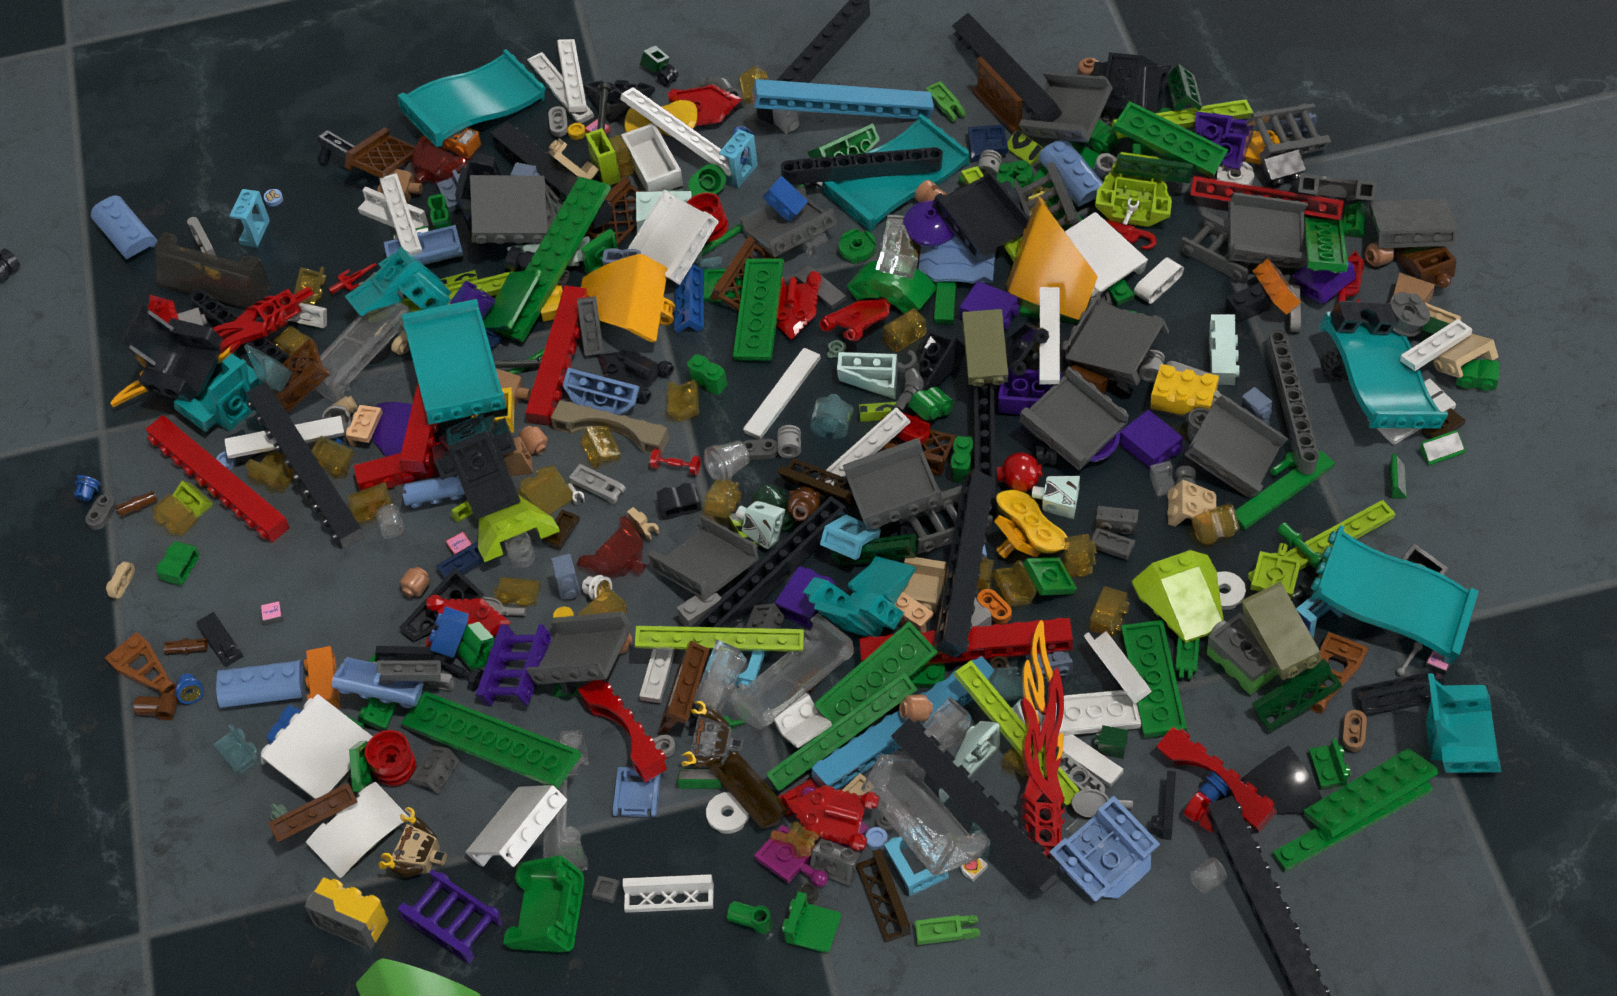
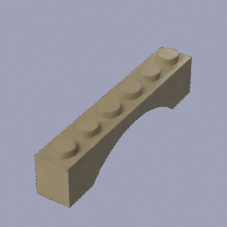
M560 400L551 416L554 430L569 434L586 430L613 431L631 439L643 453L650 455L653 449H659L663 454L669 441L668 428L663 425L628 418L625 415L612 414L608 411L577 405L573 402Z

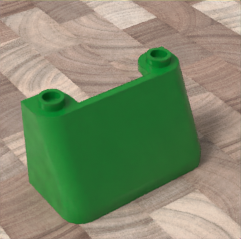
M561 855L518 863L515 880L525 892L518 928L515 926L507 928L503 944L515 950L571 951L574 947L584 889L583 873Z

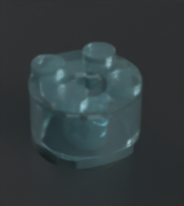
M830 394L829 397L816 400L810 419L811 430L824 438L826 435L833 436L832 439L845 437L849 430L853 407L835 394Z

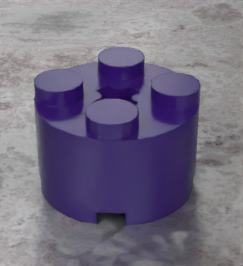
M465 281L450 301V304L477 299L482 320H484L493 308L495 300L484 290L480 291L477 289L478 286Z

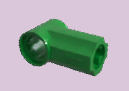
M733 901L728 908V921L754 928L760 934L768 933L773 927L770 912L765 906L753 907ZM766 918L764 921L758 922V919Z

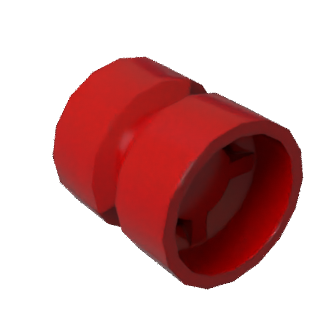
M1197 792L1188 803L1184 816L1195 823L1199 821L1202 828L1212 833L1214 830L1205 813L1208 804H1211L1210 798Z

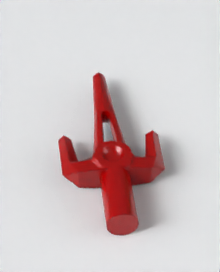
M374 263L350 276H344L350 271L349 269L338 275L339 282L328 288L330 294L333 295L343 288L347 291L359 286V283L353 286L352 283L377 264Z

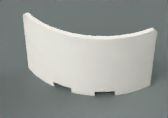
M376 782L357 793L356 799L358 803L336 813L337 816L326 824L323 822L306 841L339 878L344 877L356 862L375 844L398 826L405 823L400 819L401 814L409 818Z

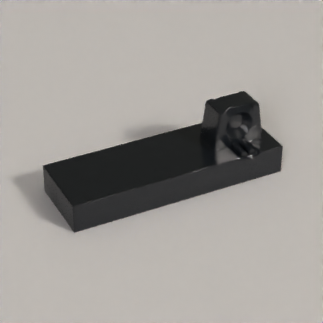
M214 612L196 622L225 667L244 657Z
M376 646L375 654L378 661H430L434 659L437 652L431 651L430 647Z
M1167 771L1164 815H1154L1151 818V831L1162 833L1164 840L1172 839L1176 771Z

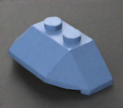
M572 368L567 369L563 384L564 389L574 404L589 406L593 409L608 411L620 416L635 406L640 386Z

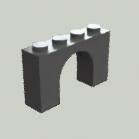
M1300 173L1296 193L1375 201L1377 182Z

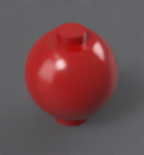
M1023 452L1010 455L1005 459L1003 466L997 467L998 483L1004 482L1010 490L1030 491L1033 489V486L1038 484L1039 477L1043 476L1042 465H1038L1037 460L1032 455Z

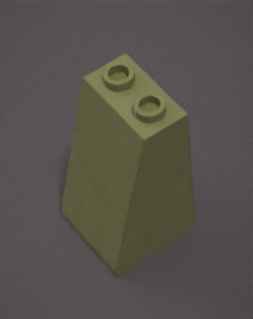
M1002 309L963 312V337L968 385L982 386L986 383L1000 385L1008 382Z
M1281 582L1242 600L1244 621L1282 681L1287 678H1293L1299 672L1307 668L1311 669L1321 662L1320 650Z

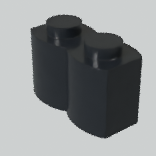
M683 483L676 488L665 487L656 492L663 519H673L702 510L695 483Z

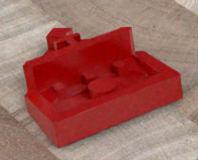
M903 413L910 423L895 437L907 442L919 438L922 445L929 438L930 423L925 422L918 414L910 416Z

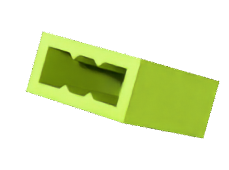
M603 128L586 133L591 164L599 169L596 174L600 181L609 184V186L621 181L615 151Z

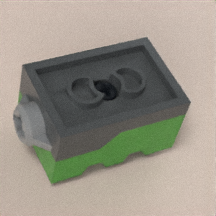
M1241 613L1228 622L1220 621L1213 627L1212 634L1208 636L1207 655L1216 663H1220L1224 667L1225 672L1231 677H1235L1239 681L1240 686L1250 695L1279 675L1245 623L1244 616Z

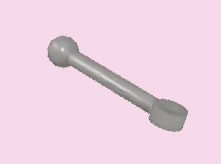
M1414 643L1413 651L1402 667L1396 671L1399 676L1405 674V669L1417 651L1422 650V643Z

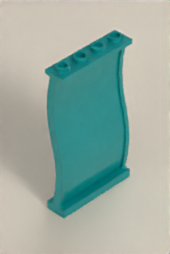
M505 49L503 50V55L480 68L434 80L407 95L404 92L399 94L398 103L399 109L437 148L443 145V140L468 126L515 113L539 99L544 101L546 90L543 83H540L513 54Z
M920 114L918 115V120L899 136L867 153L937 147L943 151L941 170L928 173L822 182L823 193L871 233L876 229V225L890 212L914 198L915 192L921 183L931 180L938 186L964 165H970V154L954 138L949 137L943 129L938 128L929 118Z
M477 299L401 314L429 425L506 408L504 392L499 382Z
M1326 312L1319 327L1322 332L1330 334L1341 354L1356 400L1370 420L1369 428H1441L1448 413L1441 412L1435 405L1425 386L1420 368L1414 371L1400 361L1401 355L1412 348L1407 337L1393 330L1389 335L1371 334L1368 326L1361 322L1354 333L1336 332L1330 316L1331 312Z
M1342 525L1339 526L1336 532L1332 531L1327 540L1330 545L1325 548L1322 554L1324 562L1320 563L1316 571L1319 576L1314 579L1311 585V589H1313L1311 598L1314 600L1319 598L1337 610L1363 622L1414 639L1444 657L1443 662L1451 665L1460 655L1479 591L1472 587L1468 590L1454 580L1427 567L1375 550L1343 531L1344 526Z

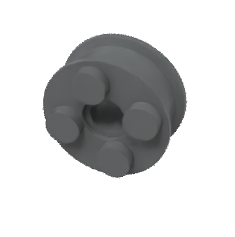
M1399 292L1391 298L1389 304H1391L1397 321L1392 330L1407 337L1418 335L1422 327L1430 319V311L1427 305L1417 294Z

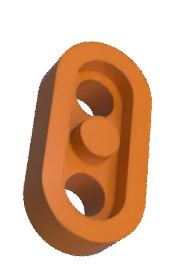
M984 589L978 593V603L991 612V619L995 623L1005 624L1010 621L1012 617L1011 607L994 590Z

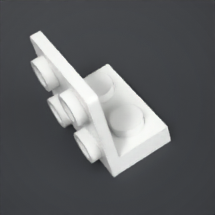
M807 693L771 715L781 736L796 748L805 746L811 739L832 726L831 721L818 713L810 695Z

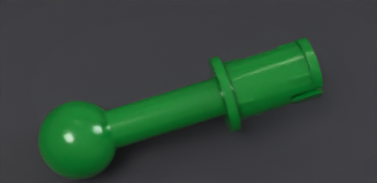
M1283 523L1278 527L1277 533L1289 542L1288 545L1290 547L1296 546L1309 558V563L1313 568L1317 569L1320 563L1324 562L1322 553H1315L1301 540L1302 535L1296 533L1287 523Z

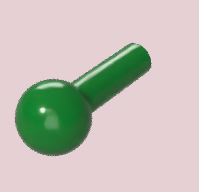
M1294 452L1286 453L1284 460L1270 470L1271 474L1276 476L1289 466H1297Z

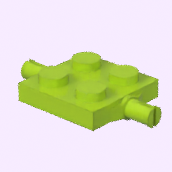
M1280 543L1277 553L1260 551L1251 590L1262 591L1281 582L1288 596L1292 599L1301 560L1293 559L1286 555L1287 544H1284L1282 550L1283 543Z

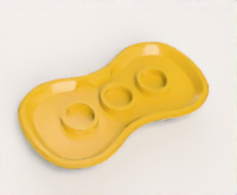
M679 100L665 106H660L691 129L695 127L697 108L693 102ZM631 107L625 117L624 133L650 125L653 122ZM656 125L660 134L671 136L666 131H664Z
M1018 490L1003 491L996 496L1000 512L1022 529L1028 542L1036 550L1042 553H1055L1068 547L1069 539L1067 535L1042 514L1038 504L1031 496Z

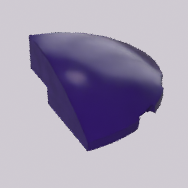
M1196 112L1195 126L1197 135L1228 149L1221 165L1235 170L1241 169L1249 146L1253 125L1246 126L1247 120L1233 119L1231 115Z
M403 402L378 403L376 407L381 408L383 413L373 433V440L386 457L401 453L412 404Z

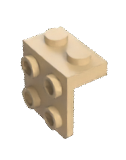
M1183 479L1169 490V508L1167 512L1169 525L1176 527L1186 518L1193 519L1210 527L1216 525V494L1213 491Z

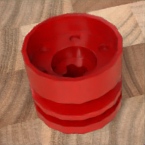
M697 194L686 202L702 212L709 213L719 221L706 242L717 240L727 232L729 227L728 219L716 194Z
M386 730L375 734L368 741L365 748V757L376 780L382 785L389 787L400 786L408 782L417 768V760L406 737L398 731Z

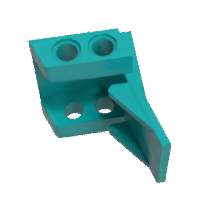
M401 246L395 253L378 263L381 269L373 277L345 295L357 313L363 316L371 310L400 303L402 298L396 293L399 290L423 310L447 305L451 301L449 295L452 292L434 273ZM428 299H432L429 304H425Z
M230 354L221 362L223 372L207 384L204 392H200L198 397L194 396L192 402L180 399L174 401V409L205 432L215 423L220 424L230 432L253 412L250 411L245 402L248 400L246 392L262 384L261 374L248 366L244 359L240 360L233 354Z
M875 556L872 563L849 582L848 587L853 591L851 596L829 581L817 577L812 579L803 593L809 597V602L815 605V610L845 631L865 637H880L883 627L894 630L905 612L894 604L917 568Z
M1428 674L1431 701L1425 726L1430 760H1443L1446 773L1502 772L1491 713V699L1486 686H1442L1435 680L1434 674Z

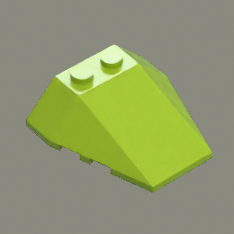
M1121 152V153H1120V154H1124V155H1131V156H1138V157L1158 159V157H1153V156H1146V155H1139V154H1132V153H1125V152ZM1115 161L1111 171L1106 175L1104 182L1097 190L1095 207L1110 221L1123 223L1127 214L1128 200L1132 198L1130 204L1135 206L1137 201H1139L1138 209L1130 216L1127 224L1149 227L1169 218L1172 200L1168 195V187L1164 180L1115 173Z
M519 495L521 502L479 518L478 550L484 562L504 555L499 542L535 528L541 539L559 532L553 517Z
M1189 550L1154 562L1132 580V585L1140 600L1144 604L1147 603L1158 617L1161 616L1167 622V626L1185 643L1212 634L1213 627L1218 622L1224 621L1217 571L1206 554Z

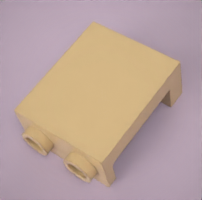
M560 138L558 141L554 140L551 143L548 153L578 177L592 179L599 170L588 160L580 169L566 158L562 151L567 144Z
M1472 334L1434 358L1433 364L1438 372L1460 378L1463 376L1461 366L1470 360L1481 357L1493 361L1499 356L1493 339Z
M917 557L905 558L904 564L915 566L917 569L902 592L931 610L933 614H937L947 574L946 562Z

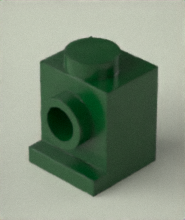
M653 46L643 51L640 65H645L656 74L669 63L670 57L657 46Z

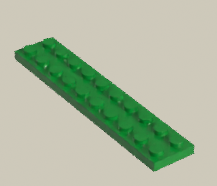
M578 177L548 229L547 235L544 236L525 270L539 269L542 271V275L536 282L514 322L513 328L511 330L499 329L491 331L522 343L525 341L542 308L611 189L609 184Z
M426 691L420 697L417 705L410 710L401 722V725L407 730L542 784L553 785L556 789L560 787L582 756L580 751Z

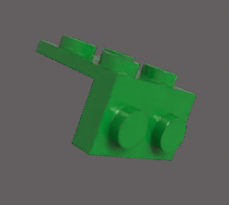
M798 892L796 899L791 900L789 906L790 916L788 919L785 918L782 926L786 943L823 953L830 952L841 920V913L808 904L807 894Z

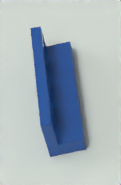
M694 264L690 267L681 284L675 283L674 331L677 333L688 326L698 332L704 329V270Z

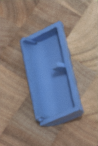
M1061 139L1053 142L1040 152L1038 159L1047 170L1046 165L1052 161L1059 169L1070 198L1078 207L1096 199L1097 190L1103 182L1068 140Z
M108 197L93 207L91 218L126 259L150 246L153 248L157 245L158 240L121 197Z
M456 225L424 233L417 232L423 253L412 256L423 265L463 256ZM399 239L384 242L387 257L401 247Z
M457 474L444 480L441 477L406 483L403 487L405 505H411L412 508L420 507L423 505V502L431 501V504L440 503L443 501V498L448 497L451 500H457L465 494Z
M347 657L333 676L332 688L338 689L343 694L356 693L362 698L374 697L383 703L396 702L400 703L402 707L411 708L412 706L415 707L420 699L424 681H394V685H381V674L377 673L376 663Z
M295 660L218 670L216 694L219 707L302 698L303 661Z

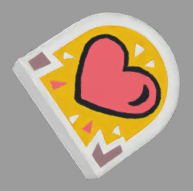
M968 855L961 861L963 875L972 882L988 868V864L976 855Z

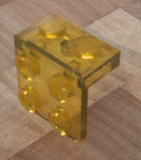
M270 450L261 463L249 459L245 464L249 472L248 474L252 479L282 492L293 479L292 473L294 472L292 468L287 469L283 462V454H278L276 450Z
M545 465L536 471L537 475L531 479L528 476L520 482L521 486L517 489L521 496L526 494L533 505L548 515L573 499V492L554 465L548 468Z

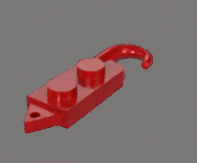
M1105 220L1130 244L1135 243L1141 237L1151 241L1149 245L1141 246V249L1149 250L1156 245V236L1151 232L1136 229L1134 226Z
M1354 251L1347 259L1354 265L1356 278L1339 291L1337 303L1338 301H1345L1346 297L1360 292L1365 263L1357 251Z

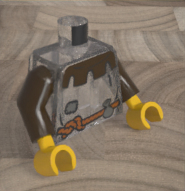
M702 701L694 702L699 706V710L691 709V713L701 714V716H698L691 752H685L681 755L686 756L688 762L683 761L681 765L688 766L692 764L695 767L708 769L711 768L712 764H718L722 760H726L729 750L741 752L743 740L732 738L733 731L729 726V722L716 711L705 707Z

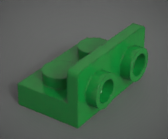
M374 697L366 698L365 700L369 702L367 707H362L358 718L361 719L360 723L385 731L397 703H383Z
M1336 738L1331 739L1330 745L1309 749L1308 753L1320 790L1343 787L1347 784L1348 777H1350V768L1348 764L1344 763V750L1342 745H1338Z

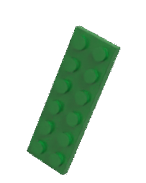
M1130 101L1113 127V130L1181 163L1193 164L1192 169L1210 178H1213L1228 152V149Z
M1304 216L1307 268H1311L1314 271L1347 272L1348 260L1343 221Z
M746 259L733 352L734 360L772 361L784 269L783 259Z
M1163 620L1121 625L1127 659L1152 690L1151 693L1137 702L1143 737L1164 736L1172 727L1178 731L1182 728L1187 732Z
M909 621L815 702L814 706L833 725L903 673H906L911 678L934 658L938 651Z
M1407 748L1306 808L1304 815L1333 838L1438 775L1437 767L1410 748Z

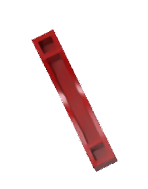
M602 679L593 680L578 689L582 702L592 715L614 721L629 734L632 741L630 757L634 769L645 783L667 770L665 765L667 758L661 749H656L653 738L650 735H645L642 724L639 721L637 723L634 721L635 718L631 710L623 707V701L619 695L615 696L613 694L614 691L608 682L604 683Z
M1172 727L1157 744L1158 750L1176 765H1190L1213 771L1232 790L1236 801L1241 805L1243 819L1257 831L1261 832L1277 813L1273 807L1275 803L1265 795L1260 797L1256 793L1258 790L1251 783L1247 782L1244 784L1240 781L1239 778L1241 776L1232 768L1229 770L1225 769L1222 766L1224 762L1217 756L1213 755L1210 757L1205 753L1207 749L1197 741L1194 744L1190 741L1189 738L1191 736L1182 728L1178 731Z

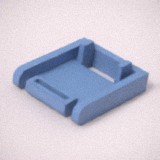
M618 767L613 816H618L619 810H622L621 815L624 817H648L649 811H651L652 817H657L661 773L646 783L629 782V776H639L634 767Z

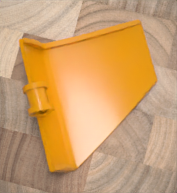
M1037 197L1027 227L1023 231V237L1018 245V252L1006 282L1007 290L1017 297L1040 306V287H1059L1060 314L1079 320L1082 312L1086 310L1098 276L1048 210L1044 200L1041 197Z
M636 254L616 260L592 271L582 279L581 288L587 289L588 296H596L599 321L626 329L652 343L657 340L659 323L662 325L673 323L674 317L672 313L675 311V304L663 297L667 277L665 273L668 268L646 255Z

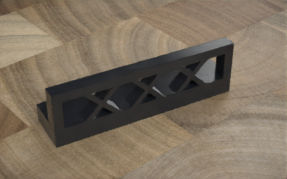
M1435 670L1355 687L1353 692L1359 698L1361 712L1369 715L1430 702L1431 691L1428 674H1434L1435 680L1442 686H1445V679Z

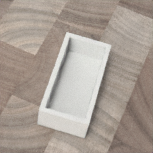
M654 123L621 134L623 150L646 192H662L663 188L671 190L683 185L681 169Z

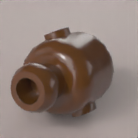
M807 486L799 487L794 491L791 490L787 502L789 517L793 520L804 522L820 507V493Z

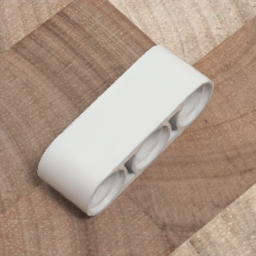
M1168 257L1165 258L1139 281L1134 289V294L1152 304L1181 277L1184 267Z

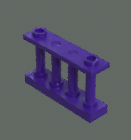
M543 624L538 625L536 634L515 635L508 625H500L476 692V696L485 706H492L496 696L516 695L524 706H528L533 695L535 683L526 669L527 667L539 666L551 642L552 635ZM515 643H532L530 652L511 651ZM509 660H526L524 669L505 670ZM503 678H520L518 687H499Z
M431 869L429 873L434 883L415 905L409 907L403 902L399 906L398 912L404 921L469 964L474 958L471 945L491 921L499 927L503 924L499 916L500 912L492 905L486 906L452 883L443 872L437 873ZM440 888L450 893L431 917L428 916L426 918L421 915V910ZM457 899L467 905L448 928L442 929L438 926L437 922ZM474 910L484 916L465 939L458 940L455 938L454 933Z

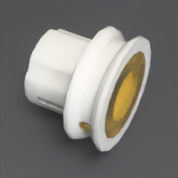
M602 575L588 576L583 581L582 589L592 600L604 602L612 592V581L610 578Z

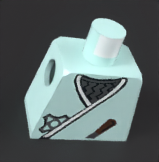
M1049 476L1046 479L1045 488L1033 486L1032 498L1043 499L1042 510L1045 512L1074 519L1080 487V476Z
M756 501L748 508L740 506L737 509L736 517L744 520L742 527L744 534L764 548L769 549L778 542L785 509Z

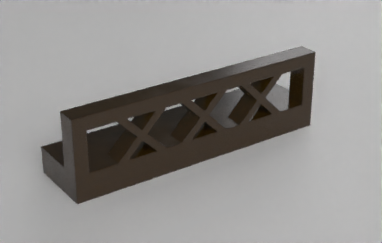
M795 458L791 459L787 468L780 466L777 472L783 481L799 487H811L818 491L820 495L828 498L832 496L843 504L851 506L855 499L852 491L849 493V491L842 489L849 485L847 478ZM795 465L802 467L803 472L794 471ZM816 472L819 474L820 479H815L808 475ZM835 479L837 485L834 486L825 481Z
M737 751L730 752L724 763L712 764L710 770L761 828L779 825L789 809Z
M880 848L872 851V859L857 863L856 865L886 943L911 935V929ZM875 865L877 872L874 877L864 873V868ZM874 884L884 888L881 896L872 893L871 890ZM881 903L891 906L892 909L888 915L879 912L878 909ZM889 922L898 925L900 931L888 934L886 927Z

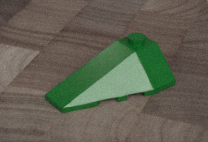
M872 123L808 151V155L810 158L867 153L880 139Z

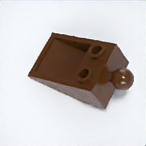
M1446 247L1394 248L1395 257L1411 277L1432 284L1436 283L1439 288H1447L1450 285L1451 277L1455 276L1456 259Z

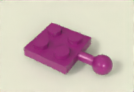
M784 825L754 855L756 861L788 884L800 871L810 877L811 883L815 887H823L828 882V876L825 871L814 870L807 865L811 860L812 850L815 847Z

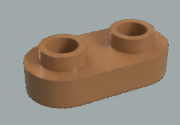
M1359 710L1347 712L1344 719L1342 743L1347 750L1352 752L1361 750L1365 743L1367 718Z

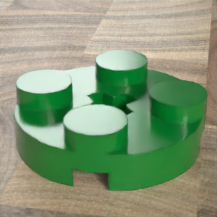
M1026 160L1003 163L999 167L997 179L1000 184L1009 181L1013 188L1016 189L1013 183L1016 180L1022 188L1029 183L1031 184L1034 180L1033 170Z
M858 229L849 230L840 238L839 252L842 257L849 260L852 264L865 261L876 253L875 237L866 230L864 232L858 231Z

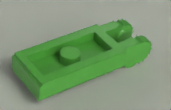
M941 81L925 88V92H931L933 102L946 114L952 123L956 121V115L952 110L955 109L961 118L966 116V112L959 104L957 98Z
M956 915L916 920L918 945L962 940L963 938H976L980 936L978 928L961 929V925L965 927L978 923V917L976 915Z

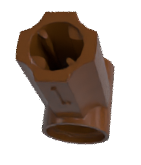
M163 693L160 697L138 696L134 699L133 703L135 715L156 716L162 720H172L178 698L170 693Z

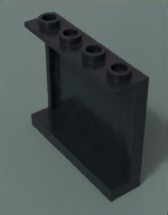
M986 169L983 177L946 196L942 193L936 195L932 204V208L936 210L937 214L975 261L1023 237V231L1026 229L1030 219L989 169Z

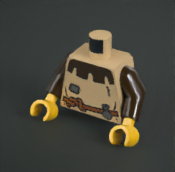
M406 807L404 810L409 813L410 817L407 818L404 814H401L400 819L403 822H411V824L406 825L393 855L383 853L380 856L387 863L380 861L378 866L381 869L389 867L391 871L408 878L420 875L421 873H429L433 863L443 866L447 860V853L439 851L440 845L437 836L431 828L419 817H414L415 812L412 808Z

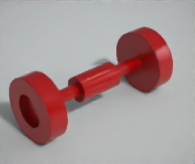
M653 449L651 453L650 468L658 469L660 462H665L671 466L690 467V475L697 476L701 467L700 456H693L691 462L688 463L683 462L682 459L661 458L662 453L659 449Z

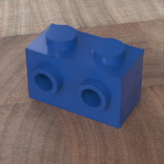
M782 176L762 196L767 204L772 206L788 222L808 202Z
M445 606L443 613H438L435 621V625H438L437 629H432L428 640L432 642L430 650L454 658L467 625L469 614Z

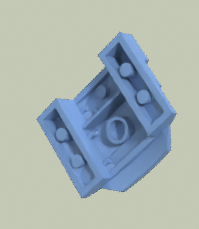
M954 236L950 241L941 245H921L918 269L934 282L958 281L973 284L979 281L982 283H993L996 251L975 261L958 238Z
M1113 796L1097 810L1093 818L1069 839L1064 838L1049 851L1048 856H1053L1061 865L1059 868L1063 872L1065 871L1094 902H1097L1102 897L1119 899L1151 870V854L1160 846V843Z

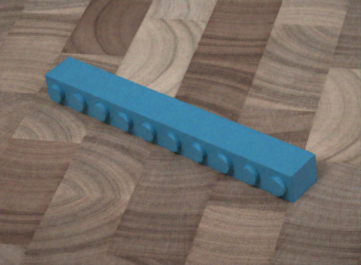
M755 79L752 91L754 108L906 119H918V115L922 114L930 119L934 108L931 92L760 79Z
M982 656L972 660L992 686H995L997 684V672ZM955 671L949 678L936 683L926 693H921L933 704V712L928 720L920 722L927 730L974 700L954 676ZM900 710L892 715H887L882 722L876 726L869 727L864 734L858 738L854 737L841 749L834 750L826 759L816 762L812 767V779L819 787L826 785L838 790L851 782L859 773L863 774L893 754L897 749L899 750L901 746L891 735L906 722L905 718L901 717Z

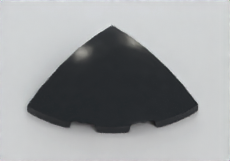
M603 80L583 84L585 92L598 110L601 95L598 87L600 83H604ZM616 80L614 84L605 82L611 85V91L608 92L606 117L613 120L627 114L631 107L620 100L622 93L635 88L649 98L655 92V87L642 82L638 83V85L630 84L629 80Z
M1289 745L1264 760L1240 779L1244 784L1247 782L1251 783L1258 790L1256 793L1260 797L1265 795L1275 803L1273 807L1277 812L1276 815L1284 816L1286 813L1304 815L1306 808L1323 799L1306 768Z

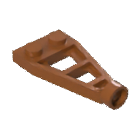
M138 632L134 633L105 657L107 663L119 674L160 694H174L176 692V684L168 678L149 642ZM142 654L146 656L148 663L139 670L129 667ZM155 668L159 673L156 678L150 681L144 677Z
M1328 632L1320 649L1321 660L1324 658L1327 662L1330 657L1348 663V666L1342 672L1331 669L1332 673L1344 686L1360 669L1369 647ZM1343 687L1314 704L1310 709L1316 713H1324L1328 703Z

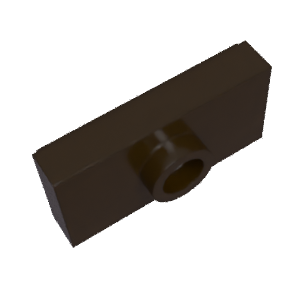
M1450 408L1446 411L1448 416L1441 428H1422L1421 433L1428 439H1432L1457 430L1465 424V419Z
M563 509L554 520L559 528V532L542 538L544 544L559 550L580 521L578 515Z

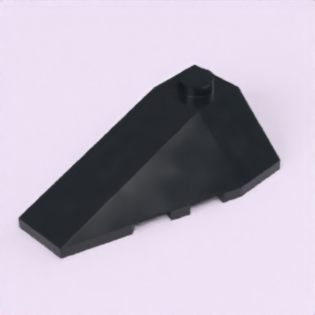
M931 329L927 331L917 350L919 352L917 358L920 366L919 373L924 381L923 390L927 391L930 388L937 387L961 362L965 355V347L956 337Z

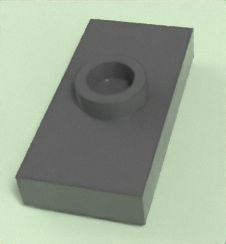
M1096 528L1089 543L1090 548L1128 560L1135 546V540Z

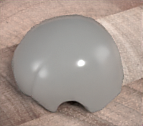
M341 405L327 407L322 413L321 420L341 416L344 433H346L347 428L351 424L349 411Z

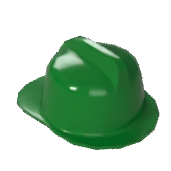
M707 164L689 179L688 188L691 191V195L695 196L701 193L717 194L725 186L726 174L718 165Z

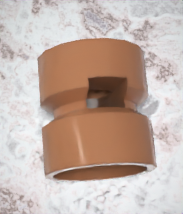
M927 180L917 188L915 198L919 202L934 200L935 196L940 193L944 196L948 194L939 189L931 180Z

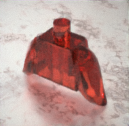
M420 136L412 153V165L416 173L413 179L416 183L421 184L425 180L438 183L440 180L450 179L453 177L452 170H456L457 174H459L461 167H465L467 161L472 159L469 156L454 157V155L429 144L426 136Z
M627 515L620 517V528L595 552V555L579 557L576 565L606 576H616L618 574L626 576L631 570L641 574L646 568V564L641 561L643 558V540L628 520Z

